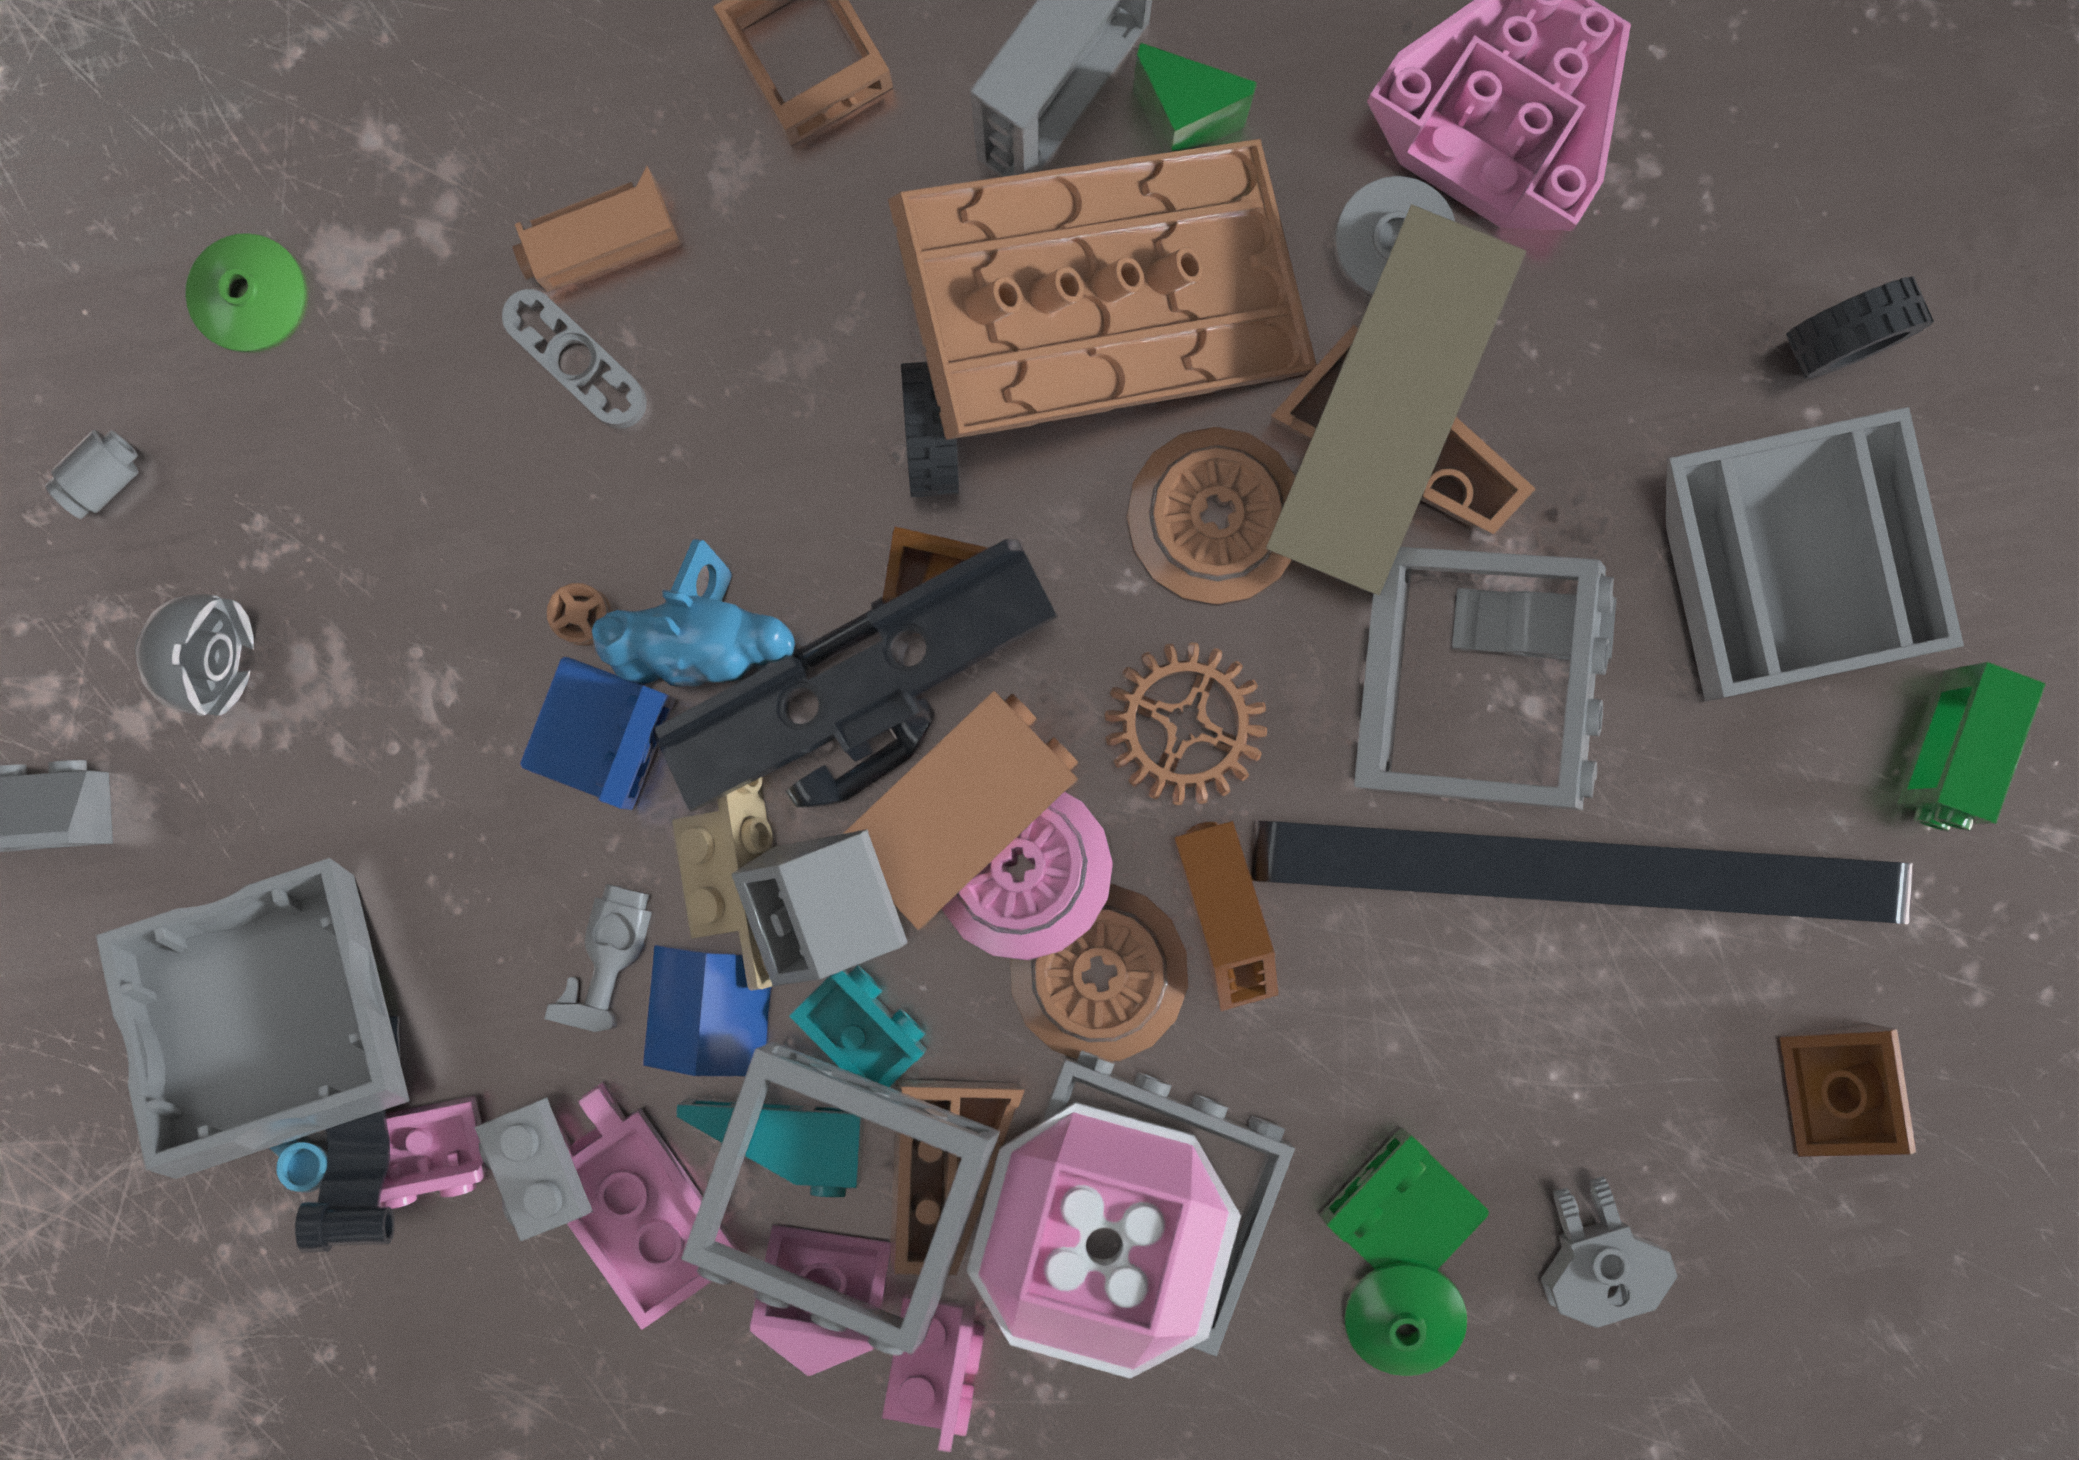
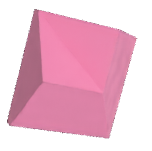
M772 1225L765 1262L882 1309L890 1260V1242ZM758 1299L755 1301L750 1332L808 1377L867 1353L874 1348L868 1343V1336L849 1328L841 1332L823 1328L810 1319L812 1313L791 1304L787 1308H779L765 1304Z

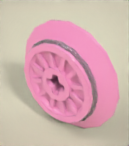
M1064 792L942 908V911L963 939L992 956L1032 960L1063 951L1091 929L1108 899L1113 862L1105 831L1082 801ZM1024 854V857L1031 864H1035V869L1026 871L1024 881L1018 882L1011 873L1007 872V868L1017 865L1018 855Z

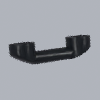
M923 698L918 702L931 718L930 723L915 731L905 721L890 728L889 731L895 740L837 779L833 777L826 765L817 768L785 791L795 807L814 808L846 802L912 758L926 738L936 715L927 699Z

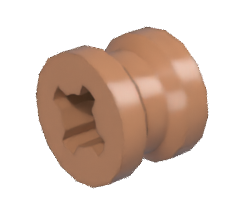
M570 583L560 587L551 596L547 605V620L551 630L559 638L577 646L594 645L592 636L594 623L606 613L614 610L610 600L602 592L584 583ZM593 609H596V610H594V611L592 612V617H591L590 623H589L588 619H589V617H590V611H592Z

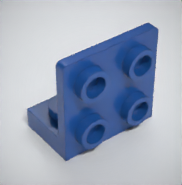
M562 657L520 765L525 770L599 797V801L620 809L633 810L658 746L653 736L654 728L668 720L676 698L644 685L624 680L617 675L570 657Z

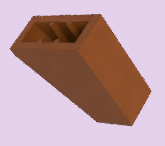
M1230 821L1223 824L1204 822L1189 828L1185 834L1176 836L1174 839L1179 866L1220 1011L1278 996L1275 952L1234 822Z

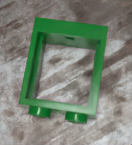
M1990 662L1944 670L1897 804L1916 811L1913 818L1915 822L1941 831L1949 832L1950 827L1970 831L1973 824H1996L2046 683Z

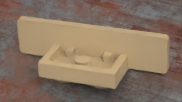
M763 777L717 799L719 811L672 820L691 939L739 931L747 986L751 991L774 986H772L731 874L772 848V830L767 820L762 790Z

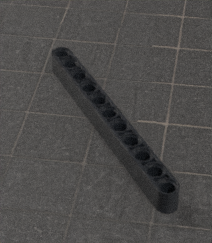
M1254 821L1251 879L1252 881L1910 924L1913 863Z

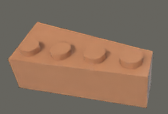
M1355 325L1344 334L1271 415L1272 422L1311 442L1358 331ZM1456 417L1421 497V501L1475 530L1491 536L1496 533L1536 488Z

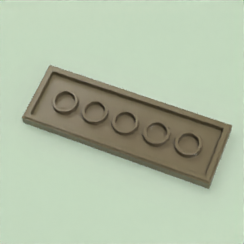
M1413 204L1410 205L1266 546L1267 550L1380 596L1526 250Z

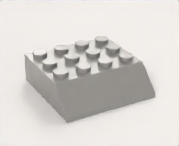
M1909 407L1667 459L1666 530L1705 702L1964 646Z

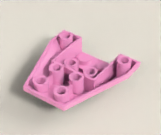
M1473 0L1398 52L1370 94L1367 103L1400 165L1500 228L1573 231L1604 181L1631 23L1594 0Z

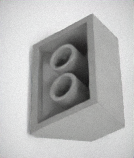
M87 760L48 762L49 773L27 775V765H0V852L113 844L109 772L88 771Z

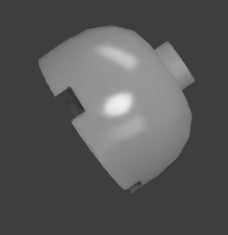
M208 594L185 595L162 603L151 613L136 640V662L143 685L162 705L198 716L225 714L238 702L248 683L250 671H237L241 647L243 645L254 650V636L248 615L242 606L234 600Z

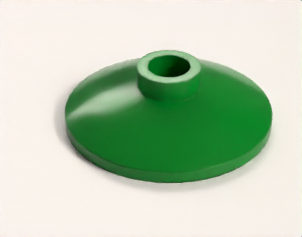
M1398 1262L1384 1265L1371 1271L1356 1284L1346 1303L1345 1328L1353 1349L1366 1363L1388 1374L1414 1376L1428 1373L1441 1367L1455 1355L1466 1334L1467 1312L1461 1293L1455 1284L1444 1274L1423 1264ZM1403 1324H1412L1418 1328L1416 1332L1411 1334L1396 1332L1397 1328Z

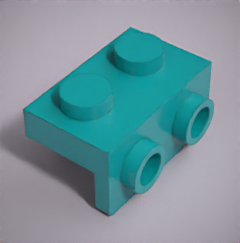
M859 965L851 972L845 969L830 975L789 1015L839 1068L890 1087L927 1050L919 1042L926 1034L923 1029L901 1008L893 1015L876 998L883 991L882 988Z

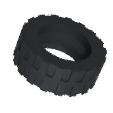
M1914 276L1885 283L1829 307L1790 329L1786 333V337L1804 378L1812 379L1842 369L1884 351L1923 331V329L1932 325L1934 320Z
M927 362L901 363L910 497L959 494L956 438L948 440L945 438L940 417L941 408L937 405Z

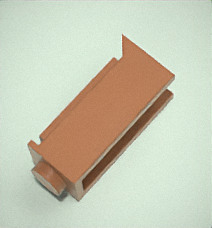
M646 166L636 187H634L632 182L538 217L530 221L532 227L528 229L521 222L514 224L521 243L512 247L525 279L528 280L535 277L544 290L550 292L677 243L679 238L656 179L649 167Z

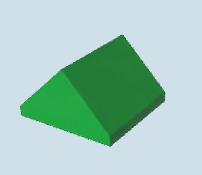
M1140 43L1136 55L1133 91L1164 153L1202 148L1244 128L1257 82Z

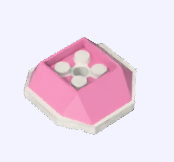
M1074 1102L1054 1114V1116L1000 1147L966 1271L1011 1346L1131 1379L1209 1338L1241 1215L1194 1134ZM1098 1228H1111L1122 1238L1119 1251L1111 1258H1095L1085 1247L1090 1233Z

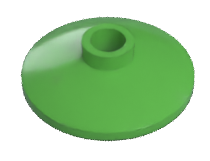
M242 233L221 238L201 252L189 271L185 296L190 317L198 330L206 338L228 350L255 352L279 343L295 328L304 309L306 287L304 276L297 261L284 247L267 237ZM237 279H246L248 283L246 293L239 298H233L230 293L232 283Z

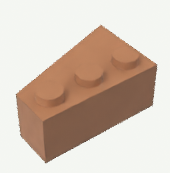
M897 1080L896 1090L1000 1131L949 1275H957L982 1208L983 1197L993 1173L999 1149L1004 1145L1003 1143L1016 1108L1020 1105L1025 1089L1017 1083ZM897 1131L894 1134L890 1264L894 1274L920 1275L962 1157Z

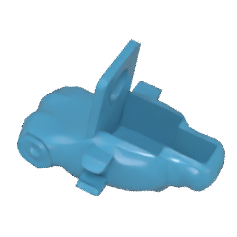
M699 539L692 540L671 590L662 589V597L665 598V603L645 610H615L606 613L602 618L596 620L592 628L596 653L604 663L612 667L618 677L644 685L662 678L666 683L675 687H696L707 682L725 684V682L739 680L756 666L776 663L792 655L795 640L790 629L777 618L755 614L743 610L734 604L722 602L731 581V571L704 540ZM706 565L709 572L708 586L702 596H698L696 590L697 578L701 569Z

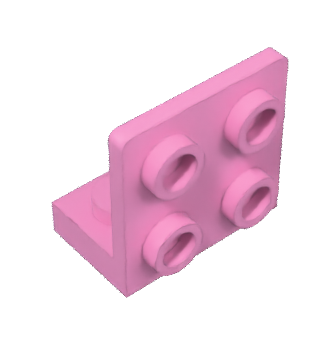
M904 1294L900 1317L905 1318L913 1295ZM939 1300L925 1341L912 1354L904 1351L902 1355H893L882 1418L942 1429L938 1450L951 1452L953 1435L966 1437L974 1386L963 1384L965 1373L977 1375L985 1325L973 1323L976 1306Z

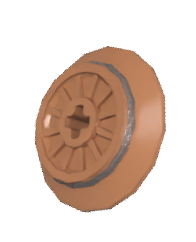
M1220 427L1181 433L1154 451L1133 481L1126 516L1133 551L1153 580L1182 599L1213 605L1249 599L1280 579L1291 562V559L1267 550L1266 546L1296 477L1278 451L1250 433ZM1215 499L1219 507L1229 505L1232 509V513L1225 520V529L1219 530L1215 522L1204 524L1201 516L1208 509V500Z
M1110 884L1108 899L1091 929L1063 951L1032 960L1010 958L1011 994L1026 1027L1051 1050L1077 1060L1081 1050L1110 1061H1122L1152 1047L1176 1021L1188 989L1187 952L1173 921L1147 896L1115 884ZM1095 956H1101L1105 965L1115 964L1117 975L1108 978L1109 988L1105 990H1097L1094 982H1084L1082 979V972L1090 969V959Z

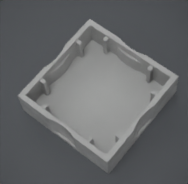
M331 858L246 885L234 894L213 903L189 908H177L96 935L113 1018L122 1033L127 1050L128 1089L146 1170L178 1179L410 1101L355 877Z

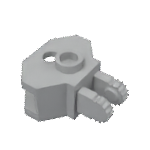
M1604 1176L1590 1180V1195L1600 1219V1223L1582 1227L1576 1200L1570 1194L1568 1188L1553 1192L1564 1234L1559 1235L1562 1245L1561 1250L1541 1278L1544 1292L1550 1305L1555 1306L1560 1314L1595 1328L1656 1310L1678 1277L1670 1252L1656 1243L1633 1235L1630 1226L1620 1220L1611 1189ZM1617 1285L1615 1292L1607 1296L1609 1288Z

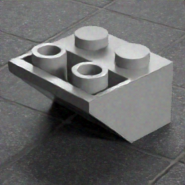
M867 829L772 847L731 874L772 986L819 980L901 948L908 943Z

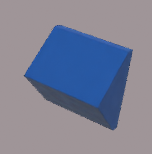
M654 945L643 1066L691 1076H746L755 1049L767 1044L772 987L749 990L742 953Z

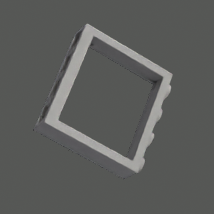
M1037 0L970 91L977 159L1001 177L1041 171L1148 26L1152 0Z
M1400 547L1380 596L1373 594L1354 787L1369 791L1583 811L1584 797L1593 798L1594 780L1597 781V762L1588 760L1590 736H1600L1603 719V700L1593 699L1596 674H1606L1609 656V639L1599 637L1602 613H1611L1614 603L1612 595L1614 577L1605 576L1606 567L1599 559ZM1412 569L1578 580L1558 787L1391 772Z
M770 1042L755 1049L681 1260L698 1266L697 1273L707 1280L720 1284H731L732 1281L754 1289V1297L765 1304L779 1308H787L791 1304L812 1313L810 1319L823 1328L840 1332L849 1328L869 1337L868 1343L879 1351L892 1355H902L904 1351L912 1354L926 1339L1000 1131L778 1043ZM771 1082L962 1157L905 1318L715 1241Z
M1081 1050L1078 1060L1065 1055L1040 1123L1066 1108L1077 1081L1265 1154L1238 1225L1209 1338L1192 1346V1348L1217 1357L1293 1156L1294 1146L1289 1141L1282 1139L1285 1131L1284 1128L1261 1118L1251 1116L1248 1125L1225 1117L1229 1107L1212 1099L1194 1094L1192 1102L1188 1103L1168 1095L1172 1085L1155 1077L1138 1072L1135 1081H1131L1113 1074L1112 1071L1115 1063L1083 1050Z

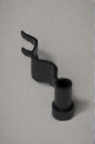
M389 1016L400 1060V1017ZM385 1109L326 1129L328 1163L320 1185L318 1202H303L299 1206L296 1215L295 1239L300 1252H329L333 1246L388 1245L392 1242L395 1229L393 1210L391 1207H380L382 1186L390 1161V1139Z

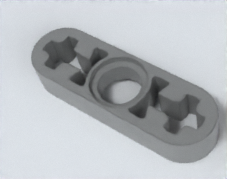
M524 289L514 293L507 299L502 310V322L506 331L601 422L611 428L624 429L633 426L642 418L646 410L647 401L641 385L548 296L538 290ZM527 306L530 310L536 311L541 306L545 307L539 316L557 334L549 343L530 326L526 327L522 332L519 331L524 323L519 315L523 308ZM563 324L568 327L567 330L558 333ZM573 343L587 346L591 354L588 368L578 375L563 373L558 363L561 351ZM547 345L545 352L541 354L539 348ZM608 365L611 370L601 375L604 366ZM600 375L619 392L626 387L631 388L626 395L628 402L631 404L627 411L622 413L617 408L612 409L609 413L604 411L608 407L609 401L592 384ZM591 385L588 394L585 395L581 392L583 388Z

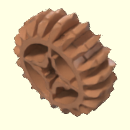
M1193 642L1189 643L1187 647L1186 661H1178L1177 651L1173 644H1166L1164 646L1163 655L1166 664L1161 666L1158 665L1155 657L1150 652L1144 653L1141 656V661L1148 674L1142 677L1135 669L1127 667L1122 675L1126 681L1134 686L1131 693L1118 687H1113L1110 692L1111 698L1125 704L1124 711L1108 710L1104 714L1105 721L1109 723H1122V732L1111 733L1105 737L1106 745L1116 746L1125 742L1128 752L1114 759L1113 763L1116 768H1122L1133 760L1139 769L1131 775L1128 780L1129 784L1136 787L1143 781L1146 775L1155 779L1149 790V797L1154 800L1160 797L1165 784L1173 786L1171 796L1173 805L1183 804L1185 787H1193L1194 798L1197 804L1206 803L1208 801V794L1205 784L1211 781L1221 796L1230 793L1229 784L1223 775L1229 771L1236 779L1240 781L1246 780L1249 773L1237 760L1240 756H1243L1248 760L1258 761L1262 755L1260 750L1246 744L1247 738H1263L1267 735L1266 727L1262 725H1249V716H1256L1266 711L1265 703L1256 702L1246 706L1243 696L1257 689L1256 681L1249 680L1238 688L1232 679L1240 673L1243 665L1235 661L1227 668L1225 673L1216 669L1222 658V651L1217 648L1211 651L1206 664L1197 662L1200 651L1199 644ZM1177 675L1196 676L1187 697L1180 703L1168 704L1144 696V693L1150 687L1165 678ZM1212 685H1215L1224 694L1231 706L1234 717V735L1216 726L1206 714L1205 707ZM1195 696H1198L1199 700L1194 709V712H1196L1194 723L1201 726L1202 731L1213 735L1214 738L1201 733L1195 739L1192 733L1188 734V741L1182 740L1176 752L1173 753L1172 748L1177 739L1175 736L1177 726L1169 722L1170 718L1156 711L1170 715L1176 710L1181 715L1183 708H1189ZM1136 713L1148 717L1150 721L1158 724L1165 733L1166 742L1158 765L1145 754L1138 741L1135 728ZM1203 744L1227 752L1214 767L1197 774L1174 773L1179 760L1190 745Z

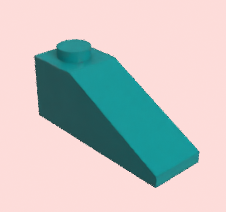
M684 1099L677 1104L676 1117L722 1143L737 1101ZM764 1103L745 1157L794 1185L810 1186V1195L828 1198L845 1197L846 1189L857 1188L861 1181L864 1118L832 1106Z

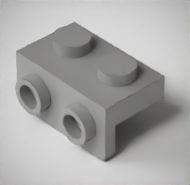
M547 1097L475 1127L480 1140L479 1151L485 1165L493 1172L502 1195L504 1215L508 1222L515 1227L520 1242L582 1218L593 1211Z

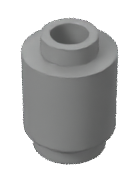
M92 430L51 470L53 477L45 484V488L65 510L75 517L82 519L90 511L98 513L139 473L137 467L132 462L138 454L116 432L110 430L104 436L100 432Z

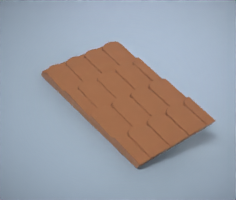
M1261 139L904 191L888 199L893 223L897 227L896 236L908 285L912 289L910 294L922 343L927 351L925 355L937 405L941 408L940 417L946 440L1107 412L1116 408L1207 394L1216 390L1281 380L1308 373L1317 365Z

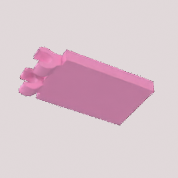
M602 1082L584 1094L583 1098L578 1101L583 1111L596 1126L595 1129L573 1144H570L567 1134L557 1121L593 1210L584 1217L567 1223V1225L640 1329L643 1330L712 1282L697 1273L698 1266L681 1260L703 1196L642 1109H638L625 1118L615 1097L605 1083ZM721 1224L715 1241L740 1251Z

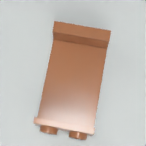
M993 691L844 832L868 830L893 903L917 930L923 929L955 895L1068 788L1070 789L1078 782V778L1070 771L1078 764V761L1055 737L1045 744L1030 729L1029 726L1037 718L1013 693L1003 700Z

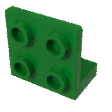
M1401 1127L1319 1216L1344 1243L1347 1242L1374 1269L1392 1263L1412 1262L1438 1270L1488 1217L1489 1210L1429 1154V1151Z

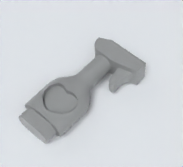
M611 884L605 885L602 899L595 897L585 934V949L594 964L585 1003H577L579 981L576 977H569L563 995L556 1003L548 1004L544 1019L592 1032L616 1028V1014L608 1008L617 974L620 970L632 964L641 953L652 913L645 910L649 894Z

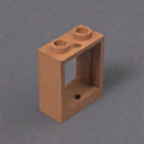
M721 0L722 2L713 6L722 30L790 146L893 88L890 70L849 0H825L860 60L787 102H784L742 29L793 0Z

